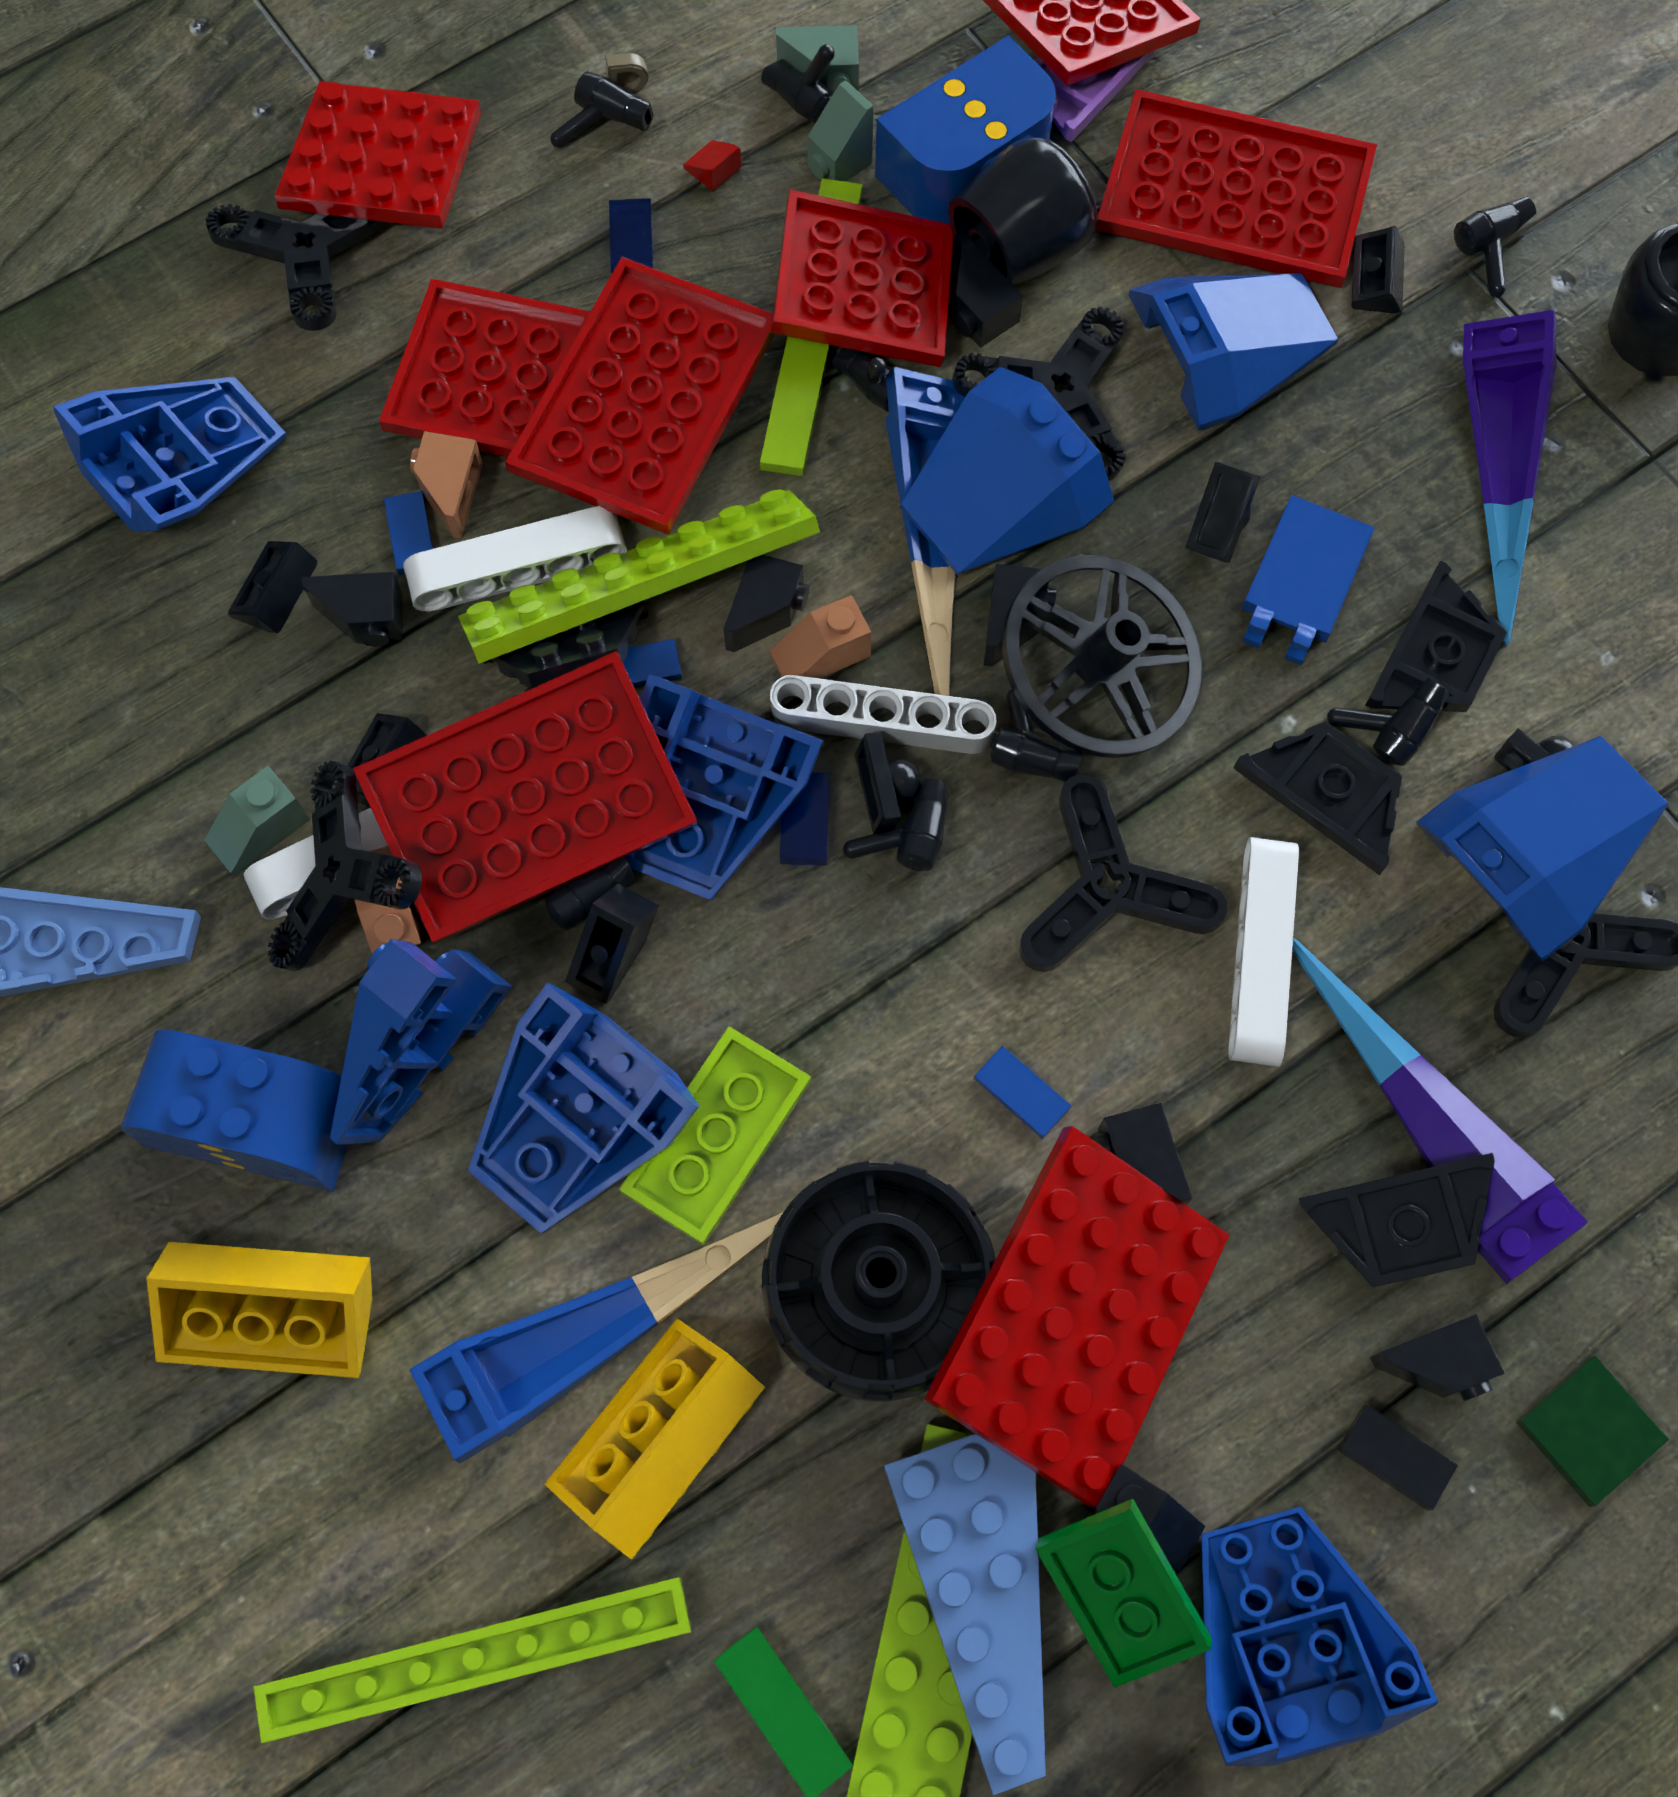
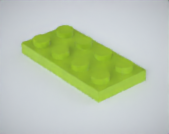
M729 1026L687 1088L700 1107L668 1148L628 1175L619 1189L620 1193L704 1247L812 1082L811 1076Z

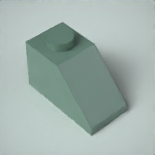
M857 25L776 28L777 61L784 59L793 68L805 73L819 48L824 44H829L834 48L835 56L821 77L820 82L833 94L838 85L845 80L859 92Z
M846 80L838 85L808 135L807 163L811 172L818 179L825 178L847 182L872 164L874 106Z
M267 766L228 795L204 841L234 877L310 819L293 794L272 769Z

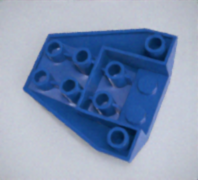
M1302 273L1167 277L1130 289L1128 294L1145 328L1160 324L1186 375L1180 396L1198 430L1240 416L1335 346L1338 341L1334 330Z
M1599 736L1454 792L1416 823L1447 858L1452 855L1504 911L1510 927L1539 959L1544 961L1583 931L1668 807V802L1602 736Z
M1302 1507L1201 1534L1203 1623L1212 1637L1211 1650L1204 1653L1206 1712L1225 1766H1272L1371 1738L1438 1704V1699L1416 1647Z

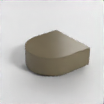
M634 53L605 55L606 78H610L632 93H636L645 87L649 75L645 60L641 56Z

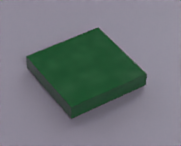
M1596 1356L1588 1358L1516 1421L1519 1427L1589 1507L1600 1503L1669 1440L1665 1433Z

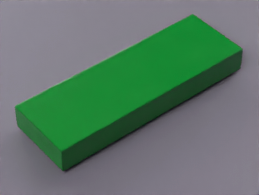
M758 1626L713 1660L806 1797H817L853 1767L851 1760Z

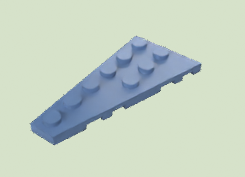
M0 887V997L190 962L201 916L196 910Z
M977 1434L884 1465V1470L991 1793L996 1795L1046 1776L1038 1553L1035 1550L1038 1541L1036 1472Z

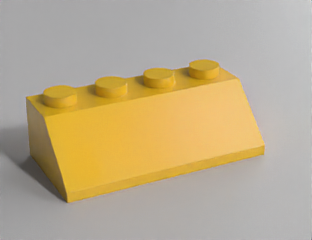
M168 1242L146 1278L156 1362L359 1378L372 1305L370 1257Z
M676 1318L544 1485L591 1529L632 1560L640 1548L651 1538L654 1530L675 1503L685 1494L688 1486L709 1459L717 1453L723 1441L740 1419L751 1409L754 1401L764 1390L765 1386L731 1355Z

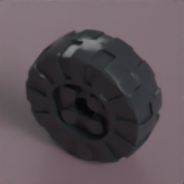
M863 1161L837 1168V1171L817 1181H813L789 1203V1206L773 1228L764 1255L762 1268V1294L767 1319L780 1347L801 1372L822 1387L855 1400L889 1402L918 1396L929 1391L996 1260L990 1236L968 1200L951 1184L946 1185L923 1168L897 1161L894 1164ZM884 1265L893 1271L895 1281L889 1287L876 1288L868 1282L866 1278L867 1270L871 1266Z

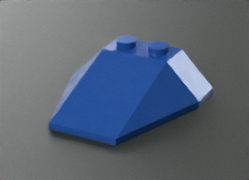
M999 367L968 392L899 508L957 575L1079 531L1114 502L1100 451L1045 386L1038 381Z
M235 377L95 391L54 406L56 418L82 475L131 531H157L198 514L285 439L286 434Z
M649 674L640 701L696 817L697 825L625 857V859L634 870L706 899L713 900L806 787L824 741Z
M546 983L517 1023L468 1171L538 1232L545 1233L668 1148L700 1106L676 1072L604 1013L553 984Z

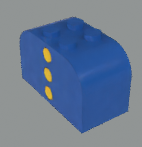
M1009 35L877 118L875 177L913 216L950 224L948 217L949 202L990 160L1009 145L1022 138L1035 137L1050 140L1056 100V90L1052 79Z
M173 1030L155 1031L120 1126L121 1131L147 1148L330 1192L334 1191L349 1145H337L330 1139L341 1082L340 1075L298 1059Z

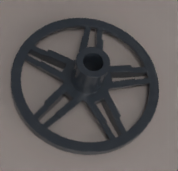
M1083 555L1065 558L1046 566L1030 578L1017 593L1007 612L1002 633V655L1010 686L1030 718L1043 731L1065 746L1098 757L1120 758L1138 755L1159 746L1181 728L1192 712L1198 698L1202 675L1200 648L1196 634L1179 602L1160 582L1143 570L1124 561L1105 556ZM1079 570L1102 571L1092 622H1087L1057 604L1051 606L1034 597V595L1042 586L1060 575ZM1111 572L1115 573L1112 590L1111 617L1107 619L1104 618ZM1126 578L1145 588L1164 606L1174 620L1181 637H1167L1166 634H1150L1145 621L1139 615L1128 611L1129 594L1126 593ZM1026 608L1029 609L1030 611H1032L1034 614L1038 615L1039 617L1043 618V619L1046 620V621L1043 622L1042 620H1040L1039 618H1037L1036 616H1034L1033 614H1031L1030 612H1028V611L1026 610ZM1022 621L1076 656L1052 681V684L1039 698L1027 680L1020 658L1019 633ZM1055 626H1057V627H1059V628H1061V629H1063V630H1065V631H1067V632L1073 634V635H1074L1073 638H1071L1070 636H1068L1067 634H1065L1064 632H1062L1061 630H1059V629L1056 628ZM1185 649L1186 654L1140 656V653L1144 650ZM1187 662V680L1182 699L1170 719L1157 729L1148 710L1151 708L1150 703L1135 673V669ZM1076 672L1085 683L1050 712L1046 709L1044 703ZM1098 684H1101L1132 739L1111 741L1093 738L1070 728L1057 719V717L1071 705H1075ZM1122 686V689H1123V692H1124V694H1125V697H1126V699H1127V701H1128V704H1127L1126 700L1124 699V697H1123V695H1122V693L1120 692V690H1119L1118 687ZM1133 715L1135 716V718H1136V720H1137V723H1138V725L1140 726V728H1141V730H1142V732L1144 733L1145 736H1143L1142 733L1140 732L1138 726L1136 725L1134 719L1132 718Z

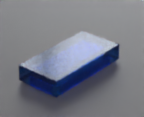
M651 198L609 200L611 273H613L621 257L654 268Z
M812 772L806 787L781 816L780 864L827 866L830 773Z

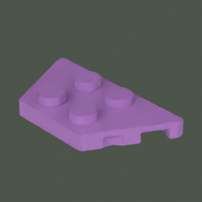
M1155 51L1068 86L1038 57L1035 62L1050 76L1055 86L1056 100L1052 121L1065 139L1072 142L1146 64Z

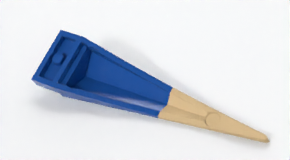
M893 367L886 375L889 415L885 418L901 504L965 397L956 391L952 380ZM902 511L934 692L938 695L949 696L955 572Z
M783 1213L620 1282L525 1318L454 1342L409 1369L454 1460L460 1464L503 1437L507 1436L509 1438L766 1243L770 1239L773 1228Z

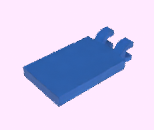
M1291 495L1242 606V610L1253 614L1242 642L1259 648L1270 621L1296 631L1284 659L1301 665L1313 638L1326 643L1375 527Z

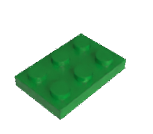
M1133 1498L1038 1538L1035 1550L1114 1688L1211 1650V1635Z

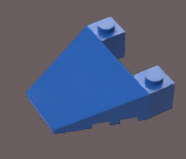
M390 939L388 943L378 947L369 958L367 963L369 969L359 983L330 1139L337 1145L380 1142L421 1097L423 1093L418 1087L424 1078L436 1067L442 1071L446 1069L454 1060L448 1051L466 1031L474 1037L486 1024L513 986L468 951L451 949L449 953L442 954L434 961L411 942Z

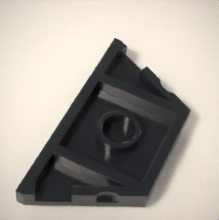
M1443 561L1438 563L1365 706L1373 709L1398 710L1410 696H1413V693L1427 678L1440 684L1450 693L1441 711L1467 712L1507 631L1493 616L1488 615L1483 610L1482 603L1470 590L1466 593L1461 590L1449 576L1452 569L1447 563Z
M645 600L483 663L487 664L492 660L497 662L500 673L509 678L519 679L520 684L530 689L615 651L618 652L623 663L628 654L627 648L634 643L638 635L636 622L638 619H646L648 616Z
M1326 721L1306 729L1299 736H1288L1273 743L1272 747L1251 756L1247 753L1238 758L1233 769L1375 873L1380 875L1389 864L1388 848L1390 836L1395 825L1397 813L1395 811V804L1400 793L1402 775Z
M1493 1153L1302 1197L1299 1198L1303 1210L1372 1288L1475 1264L1495 1158Z

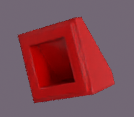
M711 140L685 162L683 168L710 190L714 191L742 167L741 150L734 144Z

